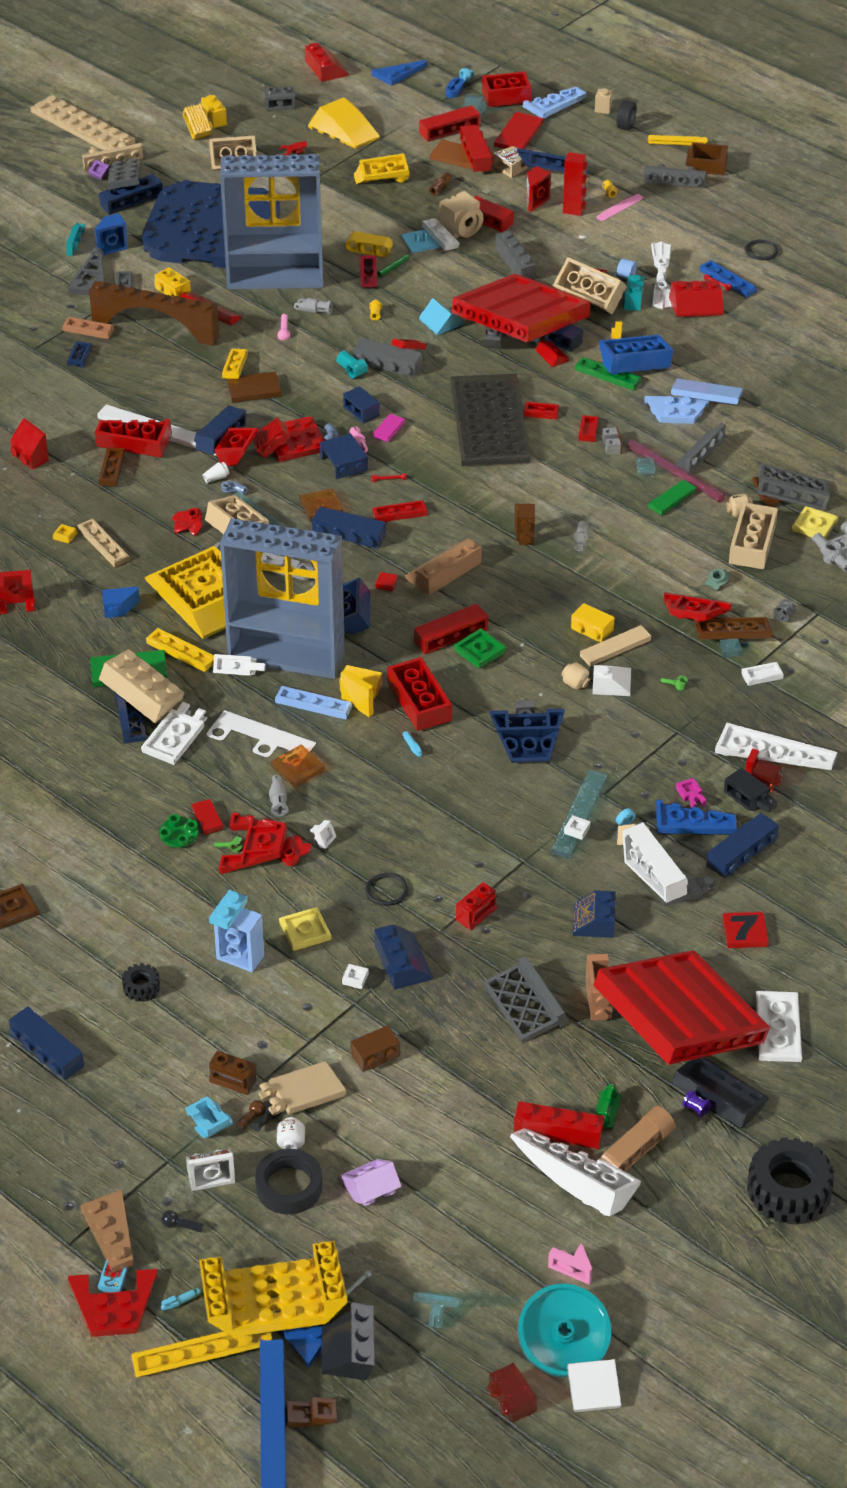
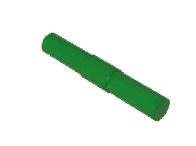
M405 254L379 270L377 275L382 277L409 260V255Z

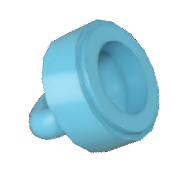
M468 68L461 69L460 78L464 79V83H469L474 77L475 72Z

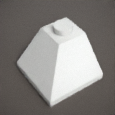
M594 665L593 694L630 696L631 668Z

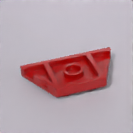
M664 592V602L670 615L680 619L691 618L698 622L707 621L732 610V603Z

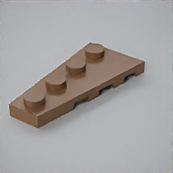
M122 1189L80 1205L81 1212L112 1272L114 1273L133 1266L134 1262Z

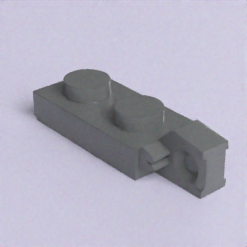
M712 876L703 877L702 879H688L687 895L667 903L662 898L661 900L667 906L702 898L703 894L714 890L715 882Z

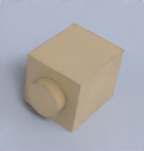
M598 89L595 96V112L610 113L612 90Z

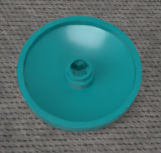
M554 1284L537 1291L526 1302L518 1322V1338L525 1356L536 1368L555 1377L569 1378L568 1364L601 1361L611 1340V1323L604 1305L590 1291L573 1284Z

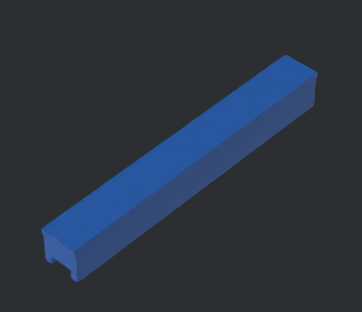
M260 1339L261 1488H286L283 1339Z

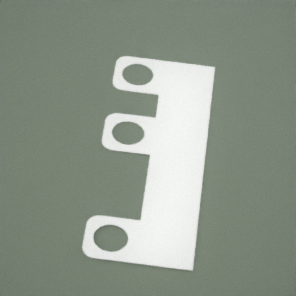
M225 710L207 732L208 737L217 740L225 739L231 730L257 738L259 742L253 748V752L264 757H269L277 746L288 749L289 751L283 757L282 763L292 767H299L316 744V742ZM216 728H221L224 730V734L217 737L212 734V731ZM261 745H268L271 749L267 753H261L258 748ZM290 755H297L299 761L297 763H289L287 758Z

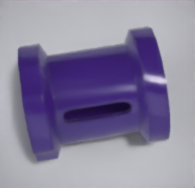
M691 1090L685 1096L682 1106L692 1109L697 1113V1116L702 1118L710 1109L711 1101L702 1099L696 1095L695 1091Z

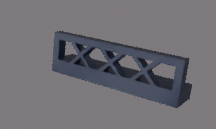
M115 692L124 744L146 741L142 713L136 708L132 711L127 709L126 707L130 703ZM132 717L138 719V721L135 723H132L129 720ZM137 730L141 732V735L131 736V733Z

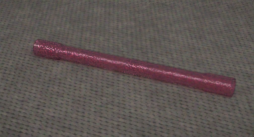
M631 439L628 442L627 448L647 458L678 478L689 482L719 503L723 501L725 497L723 492L690 475L635 440Z

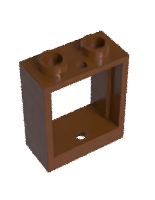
M692 142L691 148H688L686 166H692L697 171H706V174L725 175L728 145Z

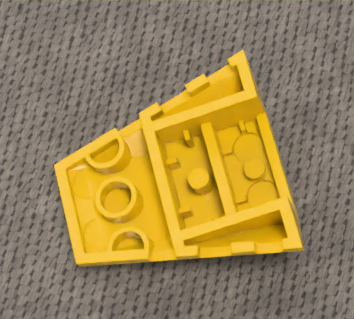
M344 97L321 106L308 124V128H316L322 134H330V137L333 139L339 138L340 142L355 149L380 139L378 133L359 108Z

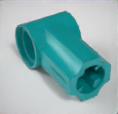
M345 350L341 351L336 357L337 363L346 369L347 374L352 379L368 372V366L364 359L357 360Z

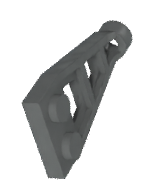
M95 247L92 249L89 258L72 278L69 294L89 295V289L95 281L104 282L102 265L104 252L101 248ZM89 266H90V267H98L97 270L88 269V268H89ZM84 276H93V277H96V280H82V279L84 278Z

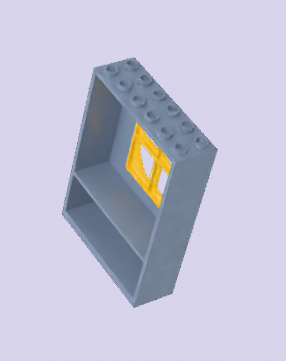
M228 155L221 157L220 177L227 289L323 288L320 155ZM258 177L269 178L268 194L250 195L248 194V189ZM274 177H285L295 187L296 193L276 194ZM278 200H295L297 203L294 210L287 217L277 219L275 202ZM269 201L270 218L263 219L257 216L250 208L248 202Z
M231 518L220 541L227 654L256 658V663H265L268 668L335 679L345 655L342 536ZM264 553L283 555L285 565L264 563L261 558ZM292 557L311 560L315 570L294 568L292 566ZM262 570L285 574L286 591H280L273 587L263 575ZM292 575L315 579L316 582L309 591L302 594L293 592Z

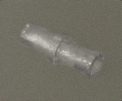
M585 521L578 522L577 530L574 533V548L577 551H583L586 548L588 524Z

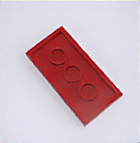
M515 112L494 141V147L506 149L514 146L519 149H525L543 124L544 118Z

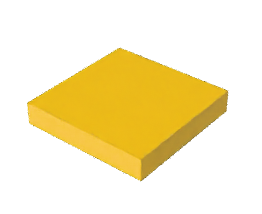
M343 670L341 672V700L352 702L353 708L370 717L374 714L373 686L348 670Z

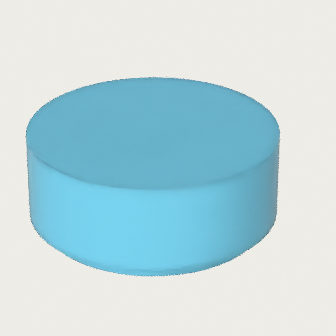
M630 808L624 809L617 816L616 822L619 826L630 825L635 819V813Z

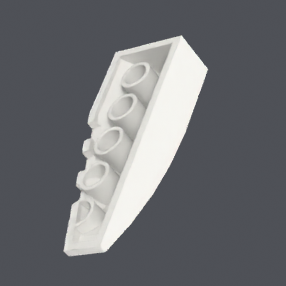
M526 1128L511 1133L510 1138L542 1172L573 1196L582 1200L584 1204L596 1208L603 1215L611 1216L622 1211L640 1186V1180L602 1159H598L596 1162L587 1158L588 1154L585 1152L574 1153L569 1151V1146L563 1143H550V1138Z

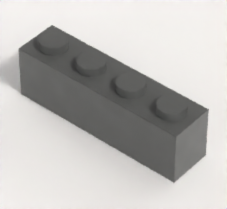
M511 231L496 234V251L512 273L536 281V264Z
M360 338L353 349V357L357 360L364 359L367 366L412 377H415L422 367V352Z

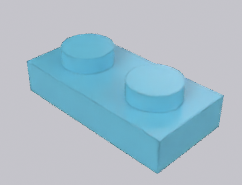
M228 890L210 915L209 923L228 930L248 902L247 896Z

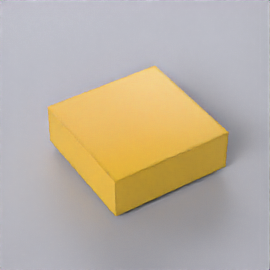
M61 524L54 532L53 539L69 544L77 534V528Z

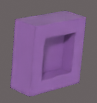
M96 159L88 173L103 180L110 167Z

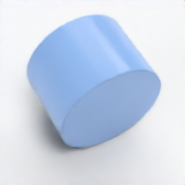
M622 258L617 268V278L628 281V275L636 274L637 262Z

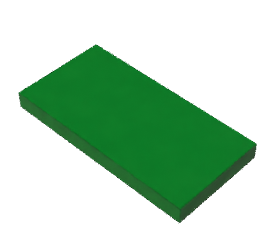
M164 650L135 653L167 678ZM117 655L90 657L93 687L107 686L99 680L104 663Z

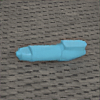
M404 731L403 736L415 755L421 757L422 751L411 734Z
M199 1288L192 1289L177 1297L172 1296L161 1302V1309H175L181 1304L201 1295L202 1290Z

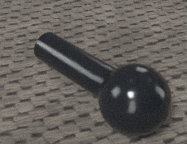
M268 1103L265 1107V1113L252 1125L253 1130L258 1132L270 1119L278 1118L281 1112L277 1115H272L269 1107L273 1105Z
M173 1210L165 1211L161 1217L162 1224L167 1228L179 1226L201 1233L204 1225L181 1218Z

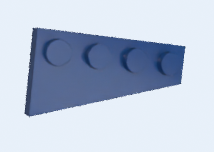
M656 799L657 833L731 835L737 831L736 815L713 810L704 812L700 808L693 806L692 809L683 808L681 804L672 803V805L663 804L662 800Z

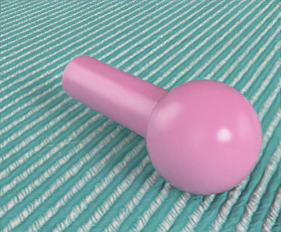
M286 314L281 316V330L277 334L280 340L290 338V332L287 330L288 315Z

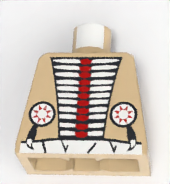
M514 146L493 153V166L510 178L527 169L525 163L516 153L517 147Z

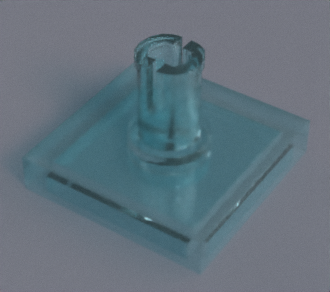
M418 1291L414 1292L413 1301L428 1303L431 1308L427 1327L433 1328L436 1319L435 1328L442 1329L444 1308H447V1306L461 1308L463 1307L464 1298Z

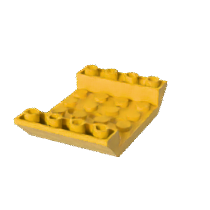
M335 1241L312 1244L314 1257L312 1259L279 1262L262 1266L257 1265L224 1271L222 1257H210L199 1260L208 1322L232 1337L326 1324L347 1303V1295Z

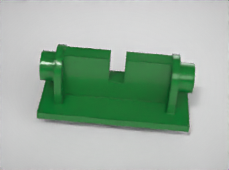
M613 1084L605 1087L604 1091L601 1090L594 1113L595 1115L604 1116L603 1127L613 1129L622 1094H617L616 1086Z

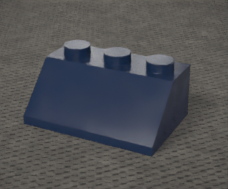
M360 577L343 583L344 632L355 634L370 628V590Z
M395 924L374 929L375 948L394 990L433 980V975L413 932Z

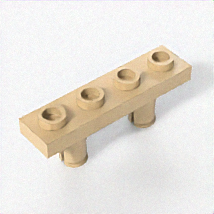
M124 140L118 143V148L98 151L93 146L89 148V154L82 155L83 168L85 171H88L96 159L109 166L115 161L125 162L131 158L141 160L143 159V150L141 143L127 145Z

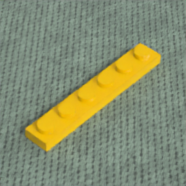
M222 1331L131 1353L135 1377L259 1348L260 1339L272 1340L271 1332L232 1337Z

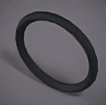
M757 239L746 244L745 252L753 259L769 260L777 255L778 247L771 241ZM754 243H767L774 247L775 252L771 256L759 257L752 255L748 251V247Z
M382 873L375 875L367 882L365 892L372 902L378 905L390 906L399 903L406 897L408 887L400 876L392 873ZM392 877L402 883L404 891L398 899L383 902L375 899L370 894V885L378 878Z

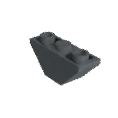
M485 326L483 336L484 347L501 348L503 333Z

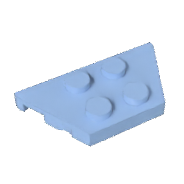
M645 396V404L650 405L651 412L656 415L660 423L694 424L703 413V409L706 406L708 407L710 400L689 397Z

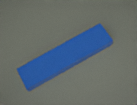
M712 260L702 264L699 268V271L708 274L711 278L726 285L730 284L732 286L731 290L744 298L757 292L756 286Z

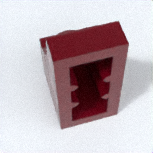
M360 255L361 288H377L376 255Z

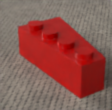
M148 419V422H138V420H131L129 422H122V420H100L94 434L97 447L124 448L125 452L162 458L172 435L170 419H164L163 422H156L155 419Z

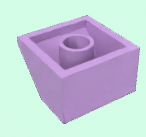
M383 1159L373 1160L339 1175L353 1200L363 1205L374 1203L376 1201L375 1198L381 1195L383 1197L390 1196L396 1192L395 1189L401 1187L393 1162Z

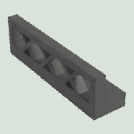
M720 423L714 430L709 429L675 463L674 470L689 476L724 441L726 424Z

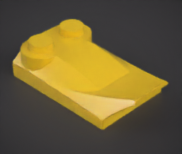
M404 153L359 160L358 169L354 173L356 184L380 179H394L400 183L405 182L409 178V168Z

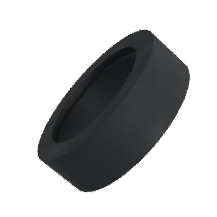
M281 1149L270 1153L262 1159L256 1169L255 1183L258 1199L267 1209L279 1214L290 1215L308 1210L318 1201L322 1192V1171L319 1163L312 1155L298 1149ZM283 1168L300 1169L310 1178L307 1188L294 1195L278 1194L268 1186L267 1182L274 1172Z

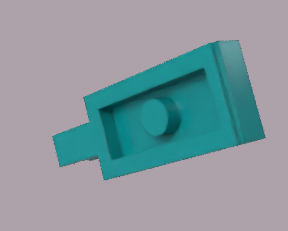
M76 222L73 225L66 242L67 256H73L74 251H77L78 242H81L82 234H85V224Z

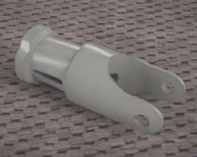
M301 298L294 304L296 310L308 313L323 312L327 313V315L331 314L333 307L332 300L319 301V299Z
M274 775L272 776V784L269 790L270 802L273 805L271 812L275 816L281 817L289 811L286 804L287 794L281 776Z

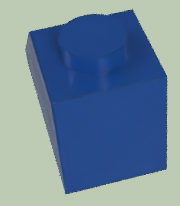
M138 586L102 590L105 618L124 616L140 602Z

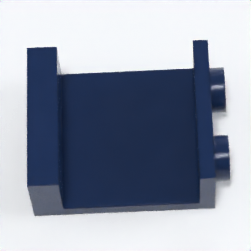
M352 434L320 442V457L323 460L330 459L335 467L336 480L368 471V457Z

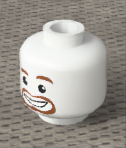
M286 1118L277 1126V1144L283 1149L301 1148L305 1143V1126L296 1118Z

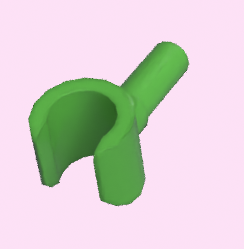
M679 676L677 680L661 678L662 683L675 685L676 689L680 691L685 688L688 678L685 676Z
M236 836L232 842H215L214 847H227L233 852H238L244 844H240L242 838Z

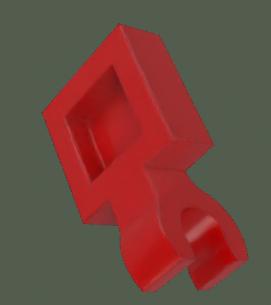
M306 141L291 145H283L280 147V150L285 149L287 151L283 155H290L292 152L299 154L303 153L308 145Z

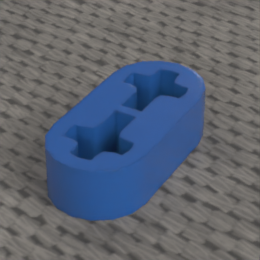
M459 77L453 78L446 86V96L449 98L458 97L464 89V79Z

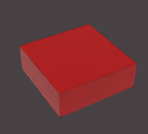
M380 572L376 581V588L393 591L398 575Z
M752 748L746 761L745 771L752 775L758 764L759 750Z

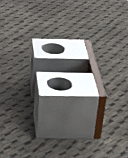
M618 427L603 428L602 439L605 444L606 454H622L623 444Z

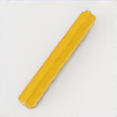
M649 135L648 137L649 144L691 146L692 142L708 144L707 137Z

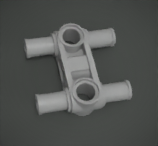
M845 521L840 529L846 534L827 541L821 533H816L812 537V542L820 548V552L824 555V562L827 564H837L844 572H847V521Z

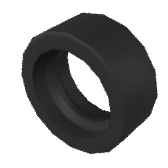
M623 100L618 110L617 128L624 130L632 128L637 111L635 102Z

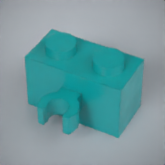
M628 275L627 288L622 297H625L624 309L641 310L645 276Z

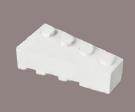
M640 823L623 830L625 863L666 903L687 895L688 880L686 876L680 871L645 824Z

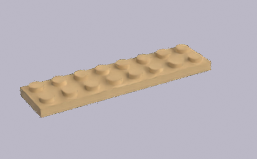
M53 95L31 107L32 113L102 150L118 148V143L123 140L126 141L127 145L135 144L134 137Z

